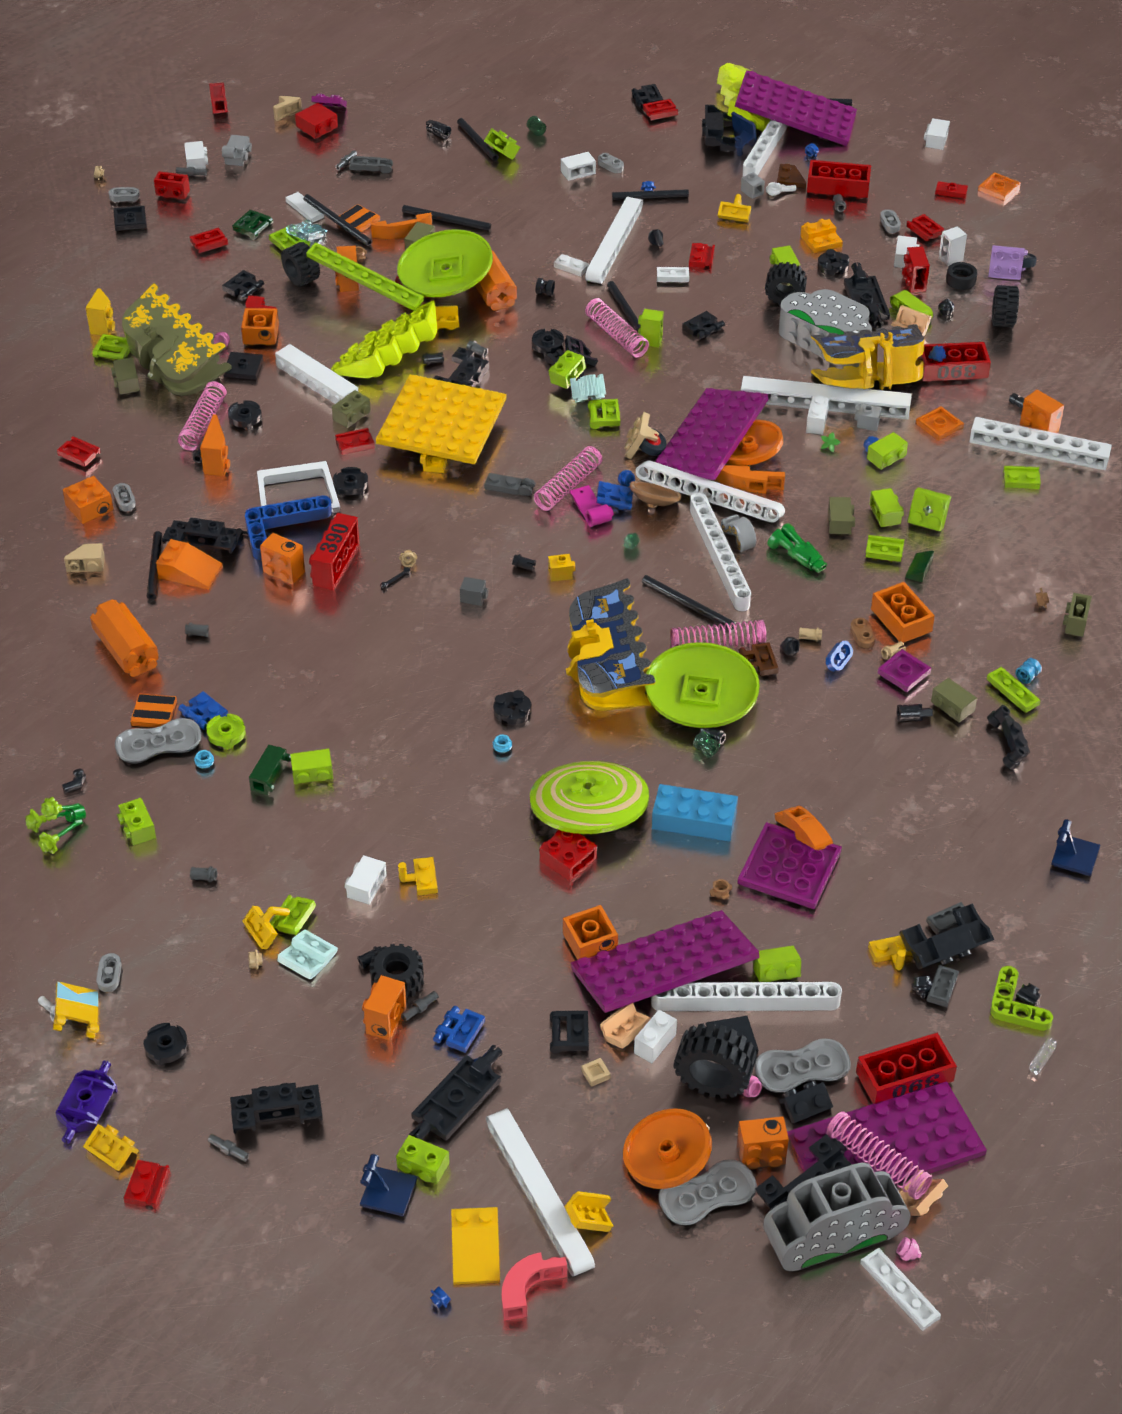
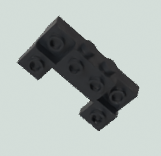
M705 105V119H702V136H705V145L720 146V151H735V138L723 136L724 126H733L732 117L728 116V112L718 109L715 105Z
M459 347L452 355V361L460 365L448 379L436 375L433 379L475 387L489 370V361L474 357V351Z
M190 517L188 522L174 520L171 527H167L162 537V542L166 544L170 539L177 541L185 539V542L192 546L212 548L215 551L224 549L229 550V553L232 554L235 547L241 545L243 531L225 528V522Z
M973 903L952 911L958 927L928 939L920 924L899 932L906 951H911L918 970L937 962H941V965L954 961L952 957L955 955L962 958L971 954L970 949L994 940L990 928L982 921Z
M296 1082L268 1087L261 1086L251 1089L252 1094L230 1097L234 1134L237 1133V1130L249 1128L256 1131L255 1122L262 1123L300 1117L301 1124L304 1123V1120L317 1118L323 1121L318 1084L297 1088Z
M827 1134L809 1147L810 1152L818 1162L792 1182L783 1187L772 1175L755 1188L756 1193L770 1210L786 1202L791 1190L803 1181L852 1165Z

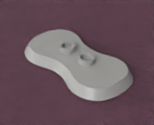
M187 718L174 719L156 728H133L120 733L116 737L115 749L118 756L128 763H140L163 753H186L196 748L200 743L201 730L194 720Z
M818 1039L797 1050L766 1051L757 1057L754 1066L758 1080L767 1090L783 1093L807 1081L838 1080L849 1072L851 1062L846 1049L838 1041Z
M723 1160L712 1166L706 1173L692 1178L682 1185L661 1189L659 1192V1203L671 1221L679 1225H691L702 1220L710 1211L718 1207L740 1205L748 1202L756 1194L755 1188L757 1183L751 1170L745 1164L737 1160Z

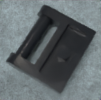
M552 1011L550 1013V1022L552 1023L550 1052L557 1054L562 1051H589L588 1011ZM562 1021H567V1041H560V1023Z

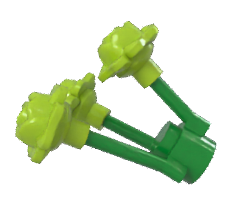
M54 797L45 798L44 803L41 804V813L43 815L39 816L35 810L30 809V814L25 816L27 829H33L36 833L39 832L41 823H45L47 820H56L59 817L65 816L68 822H73L58 834L51 836L42 832L39 835L40 841L38 845L41 850L54 854L58 851L56 842L67 832L83 824L82 820L86 818V811L79 803L62 806L55 801Z

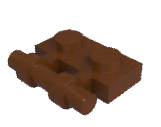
M770 642L752 644L751 650L748 651L744 647L738 649L739 654L743 655L748 661L750 659L755 660V662L750 663L759 672L760 676L778 674L779 668Z

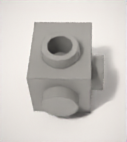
M754 172L741 178V191L751 199L764 194L765 181Z
M861 404L860 410H856L855 413L857 428L877 431L881 407Z

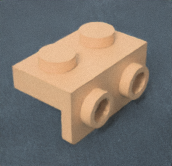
M901 305L896 320L891 325L908 328L909 325L917 324L924 336L932 316Z
M631 1003L617 1010L603 1021L600 1027L606 1042L623 1049L635 1039L650 1021L651 1017L637 1012L634 1003Z
M932 1179L926 1193L916 1200L910 1197L908 1192H904L903 1188L899 1190V1193L911 1216H923L929 1211V1206L942 1197V1192L948 1185L944 1179ZM925 1180L921 1183V1185L919 1186V1188L917 1189V1191L922 1187V1185L924 1184ZM910 1183L904 1187L905 1190L909 1189Z

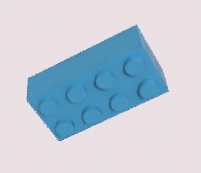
M659 784L652 812V829L731 841L737 813L738 796Z

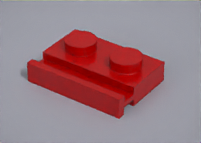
M671 99L643 104V110L650 117V120L678 115V109H676Z
M925 214L913 218L911 222L907 221L906 227L925 241L942 235V232L945 230Z
M219 227L190 236V242L196 250L198 249L199 253L228 245V239L225 238Z
M692 243L689 267L704 268L709 266L712 269L715 245L711 247L708 244Z
M368 428L335 434V440L342 455L375 448V442Z
M74 436L71 437L70 441H66L57 449L58 456L84 467L96 458V454L101 453L99 447Z
M138 1160L123 1197L124 1203L145 1207L149 1205L156 1208L170 1172L169 1165L160 1166L159 1163Z

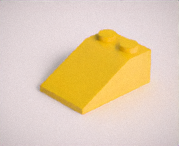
M498 1207L451 1209L453 1285L500 1283Z

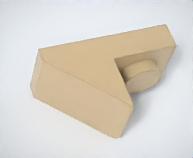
M279 96V104L273 106L274 119L280 121L302 111L301 98Z

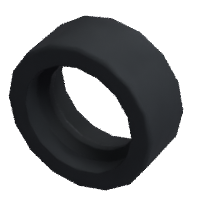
M956 262L948 267L946 282L949 286L958 290H966L975 286L977 269L973 265L965 262ZM956 275H966L968 277H958Z

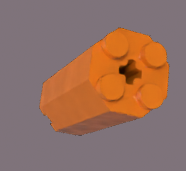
M492 251L493 261L491 268L475 287L486 305L491 307L492 310L497 311L512 307L515 304L517 287L495 252Z
M114 599L99 604L96 608V614L92 613L90 616L92 628L123 671L130 674L131 677H135L154 669L159 658L157 646L123 602L118 603Z

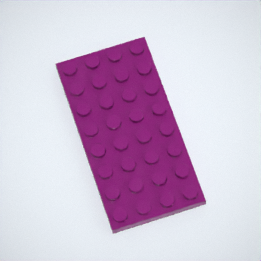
M748 70L745 72L734 106L845 146L849 142L857 111L852 106L841 104L838 101L827 99L824 96L804 91L796 86H790L782 81H776L768 76H762Z
M706 388L655 462L705 479L715 480L769 400L768 394Z
M721 910L683 924L675 925L669 929L637 938L634 941L620 944L613 950L600 951L593 957H582L571 962V969L606 1013L760 957L756 947Z
M947 1081L846 1112L851 1117L850 1121L856 1120V1125L861 1124L862 1129L867 1128V1134L873 1132V1137L878 1136L879 1141L884 1140V1146L889 1144L890 1150L896 1149L895 1155L901 1153V1159L907 1157V1163L912 1161L913 1167L918 1165L919 1170H924L928 1174L985 1156L987 1152ZM833 1117L787 1131L788 1143L803 1172L818 1162L810 1152L809 1147L827 1134V1127ZM841 1118L839 1122L836 1124V1126L833 1129V1132L837 1129V1126L843 1120V1118ZM852 1122V1123L848 1126V1128L846 1129V1131H845V1133H844L842 1139H843V1138L850 1132V1130L853 1128L854 1122ZM858 1126L853 1131L848 1142H850L855 1137V1135L860 1129V1126ZM866 1130L858 1136L854 1146L862 1139ZM841 1134L836 1137L837 1140H840ZM871 1134L863 1141L859 1151L867 1144ZM847 1138L842 1141L843 1144H846ZM877 1138L874 1139V1140L871 1142V1144L869 1145V1147H868L867 1150H866L865 1155H866V1154L872 1149V1147L875 1145V1143H876V1141H877ZM883 1142L876 1147L871 1158L877 1154ZM850 1143L849 1145H847V1147H848V1148H851L852 1143ZM858 1146L853 1149L854 1152H857ZM888 1146L882 1151L877 1162L885 1155ZM851 1150L844 1152V1157L852 1165L864 1163L863 1158H858L857 1154H852ZM864 1150L859 1153L860 1157L863 1156ZM894 1151L887 1156L882 1167L890 1160ZM869 1155L864 1157L865 1161H868ZM900 1155L893 1160L888 1171L895 1165ZM875 1159L870 1161L871 1165H874ZM905 1159L899 1164L894 1175L901 1169ZM881 1163L876 1165V1169L880 1168ZM911 1163L904 1169L903 1173L900 1176V1179L909 1170ZM917 1167L910 1173L906 1181L914 1175ZM899 1174L893 1178L894 1182L897 1181Z

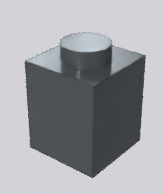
M464 577L460 587V602L482 606L484 599H487L489 589L486 588V580Z

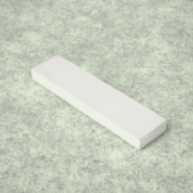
M879 1247L861 1259L860 1264L922 1331L940 1319L941 1314Z

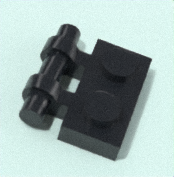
M656 84L641 86L639 90L636 88L631 90L636 105L643 109V104L663 100Z
M242 270L223 284L222 289L233 296L240 293L238 298L243 301L249 295L252 296V293L258 292L264 285V281H256L255 275Z
M708 311L682 323V329L692 336L697 335L698 339L707 338L711 333L718 332L725 326L723 320L717 322V317Z

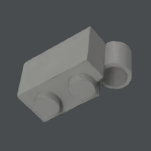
M231 135L227 145L222 147V157L225 160V164L243 166L248 158V153L252 150L249 136Z

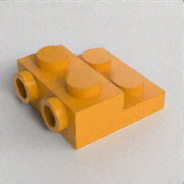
M820 219L815 223L807 222L801 226V237L814 253L842 247L843 245L842 239L836 233V226L830 219Z

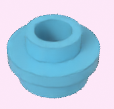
M498 735L493 741V748L497 752H507L512 748V741L507 735Z
M201 750L195 756V765L199 768H208L213 765L214 756L208 750Z

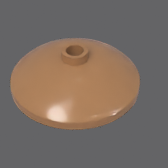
M633 481L629 486L633 494L651 508L668 506L681 500L679 492L650 482Z

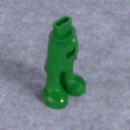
M784 524L781 530L777 529L768 539L767 545L771 549H777L779 546L784 547L792 559L809 568V570H815L819 573L828 565L823 561L824 558L808 541L805 542L791 524Z

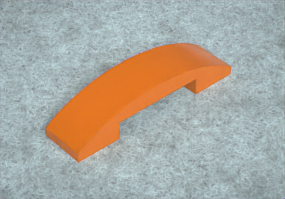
M432 214L416 215V219L387 224L386 220L370 223L371 237L376 239L405 238L417 222L432 225Z

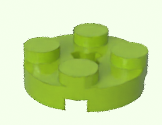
M227 714V716L223 717L217 715L207 723V739L212 744L224 749L233 748L246 735L243 720L234 714Z

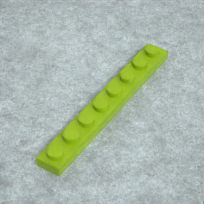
M316 242L306 252L308 258L413 311H416L424 301V296Z

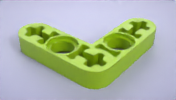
M1012 966L1002 967L999 971L990 1013L992 1017L997 1020L1041 1031L1050 1029L1053 1015L1049 1010L1013 1001L1018 971ZM1006 975L1011 976L1009 983L1005 982ZM1007 990L1010 995L1003 996L999 991ZM1023 1011L1027 1014V1017H1019L1016 1012Z

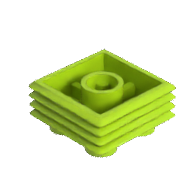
M918 487L914 491L907 522L940 532L944 528L951 496ZM928 506H931L930 509L933 510L930 513L925 509Z

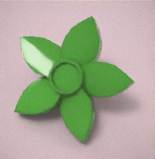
M834 432L830 433L828 437L821 436L825 442L821 449L829 447V450L834 453V445H839L841 441L835 439Z

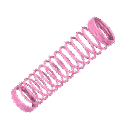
M595 298L587 304L585 309L586 315L633 357L638 358L646 353L649 347L648 340L628 325L625 320L619 317L601 299ZM601 302V304L598 305H601L598 312L594 314L593 311L592 315H590L592 307L596 303ZM607 310H609V312L607 313L608 316L604 320L602 319V321L599 322V319H601L606 314ZM615 315V318H613L611 321L609 320V321L607 322V320H608L611 316L613 317V316ZM625 326H627V329H625L620 335V337L617 338V336L621 333L620 330L623 327L625 328ZM631 332H634V333L631 335L632 338L634 337L635 334H637V336L635 337L636 339L634 340V342L632 343V341H631L630 344L627 345V343L629 342V341H628V340H629L628 337L630 336ZM643 341V345L645 341L646 344L644 349L637 354H633V352L637 351H633V349L639 344V342Z
M215 381L207 383L177 438L182 448L190 451L198 448L210 424L211 419L209 418L216 414L227 394L225 387L221 383ZM214 386L219 388L220 390H222L224 396H222V394L218 390L211 388L208 389V387ZM208 390L217 391L221 395V397H219L217 394L213 392H209ZM207 397H210L211 399L216 400L217 403L213 402L212 400L208 399ZM205 400H208L209 402L214 403L215 406H212L211 404L207 403ZM203 403H206L210 407H213V409L204 406ZM201 407H205L206 409L210 410L212 413L207 412L206 410L202 409ZM199 410H202V411H204L205 413H208L210 416H206L205 414L201 413ZM198 414L207 417L208 420L204 419L203 417H200ZM196 417H199L200 419L205 420L206 423H203L202 421L197 420ZM194 420L200 422L204 426H200L199 424L195 423ZM192 424H196L197 426L201 427L202 430L194 427ZM190 427L200 431V433L193 431ZM183 435H185L190 440L192 439L189 438L187 435L192 436L195 439L192 441H196L197 443L193 444L188 442ZM181 436L187 443L197 446L189 447L185 445L181 440Z
M587 446L534 494V500L538 507L545 511L551 510L602 463L601 453L592 446ZM586 451L594 453L598 458L599 463L597 464L595 459L590 454L586 453ZM587 455H589L595 463L591 462L588 459ZM575 463H578L580 468L583 471H585L586 474H583L582 471L575 465ZM572 466H575L576 470L582 474V477L579 476ZM569 469H571L573 473L577 477H579V480H576L575 476L569 472ZM565 472H568L571 478H573L576 481V483H573L570 477H568ZM562 475H565L567 480L570 483H572V486L569 485V483L562 477ZM559 478H561V479L563 480V482H564L567 486H569V489H567V488L565 487V485H564L562 482L559 481ZM555 481H558L559 484L566 490V492H563ZM552 484H555L557 489L560 492H562V495L559 494V492L552 486ZM549 487H551V488L553 489V491H554L557 495H559V498H557V497L554 495V493L549 490ZM539 493H541V496H542L543 500H544L547 504L551 505V507H546V506L540 501V499H539ZM542 494H544L549 499L550 503H548L544 499Z
M755 620L754 623L749 621L748 624L743 621L742 625L737 622L736 626L731 622L730 627L727 623H725L724 627L720 623L718 628L716 624H713L712 628L710 625H707L706 628L702 625L700 629L698 626H695L694 629L692 626L689 629L684 627L683 630L680 627L671 628V647L679 645L678 630L681 632L682 644H685L684 629H686L688 643H690V628L693 632L694 643H696V628H698L700 642H702L701 633L703 627L705 640L708 643V626L711 631L712 643L715 644L713 636L715 626L718 645H721L720 625L723 630L724 646L726 647V625L729 630V643L732 646V624L735 629L736 645L738 646V624L741 629V643L744 645V623L747 629L748 645L750 644L749 623H751L753 629V643L756 644L755 622L757 623L758 642L765 643L766 627L764 620Z
M844 1111L839 1112L833 1117L827 1127V1135L829 1137L836 1138L841 1134L839 1140L841 1143L847 1138L846 1144H843L847 1150H851L852 1154H857L858 1158H863V1162L871 1165L870 1161L875 1159L874 1165H871L875 1171H881L887 1166V1173L893 1170L892 1180L899 1174L894 1184L897 1183V1187L903 1188V1191L908 1192L909 1196L914 1198V1200L921 1198L926 1193L932 1182V1176L924 1170L918 1172V1165L913 1167L912 1161L907 1163V1157L901 1159V1153L895 1155L896 1149L890 1150L889 1144L884 1146V1140L879 1141L878 1136L873 1137V1132L867 1134V1128L862 1129L861 1124L856 1125V1120L850 1121L851 1117ZM841 1118H843V1120L837 1126V1129L833 1132V1129L836 1126V1124L839 1122ZM852 1122H854L853 1128H852V1129L850 1130V1132L842 1139V1137H843V1135H844L846 1129L848 1128V1126H849ZM858 1126H860V1129L855 1135V1137L850 1142H848L853 1131ZM866 1130L862 1139L854 1146L858 1136ZM871 1134L867 1144L859 1151L863 1141ZM877 1138V1141H876L875 1145H874V1146L872 1147V1149L865 1155L866 1150H867V1148L869 1147V1145L871 1144V1142H872L874 1139ZM883 1142L880 1150L871 1158L876 1147ZM852 1143L851 1148H848L847 1145ZM858 1146L857 1152H854L853 1149ZM888 1146L885 1155L877 1162L882 1151ZM864 1150L863 1156L860 1157L859 1153ZM894 1151L890 1160L882 1167L887 1156ZM869 1155L868 1161H865L864 1157ZM898 1155H900L898 1161H897V1162L895 1163V1165L888 1171V1169H889L891 1163L893 1162V1160H894ZM905 1159L901 1169L894 1175L899 1164ZM881 1163L880 1168L876 1169V1165ZM911 1163L909 1170L900 1179V1176L903 1173L904 1169ZM917 1167L912 1178L905 1184L910 1173ZM904 1179L903 1185L899 1186L898 1183ZM925 1180V1182H924V1184L922 1185V1187L917 1191V1189L919 1188V1186L921 1185V1183ZM910 1183L909 1189L905 1190L904 1187Z

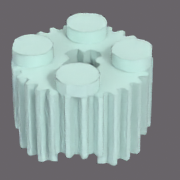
M593 374L580 377L578 381H576V378L570 379L572 397L575 403L585 402L588 398H591V400L605 398L606 390L603 374L597 375L598 378Z

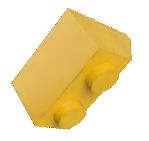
M97 288L86 306L90 334L110 335L115 329L113 308H111L110 300L102 289Z

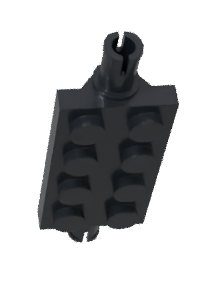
M855 262L851 266L854 273L851 278H844L846 292L850 299L868 308L869 321H872L873 327L877 328L878 325V328H881L883 326L882 320H890V312L876 276L867 275L862 269L861 263L857 262L856 264Z
M492 1045L482 1057L479 1056L476 1059H472L466 1055L411 1113L412 1119L419 1124L409 1135L423 1140L432 1131L447 1141L501 1082V1076L492 1070V1064L502 1056V1050L499 1047L496 1048V1045Z

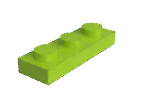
M1003 667L987 674V680L1023 712L1027 713L1040 705V699Z

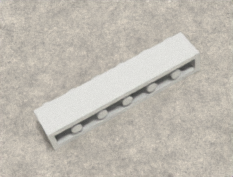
M291 344L275 353L276 366L279 369H282L334 404L354 390L358 391L357 386Z

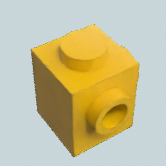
M570 554L548 556V571L551 582L573 579V572L576 571L575 561H571Z

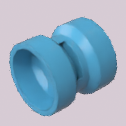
M1028 658L1023 665L1016 669L1015 674L1020 682L1028 684L1041 672L1042 667L1036 659Z

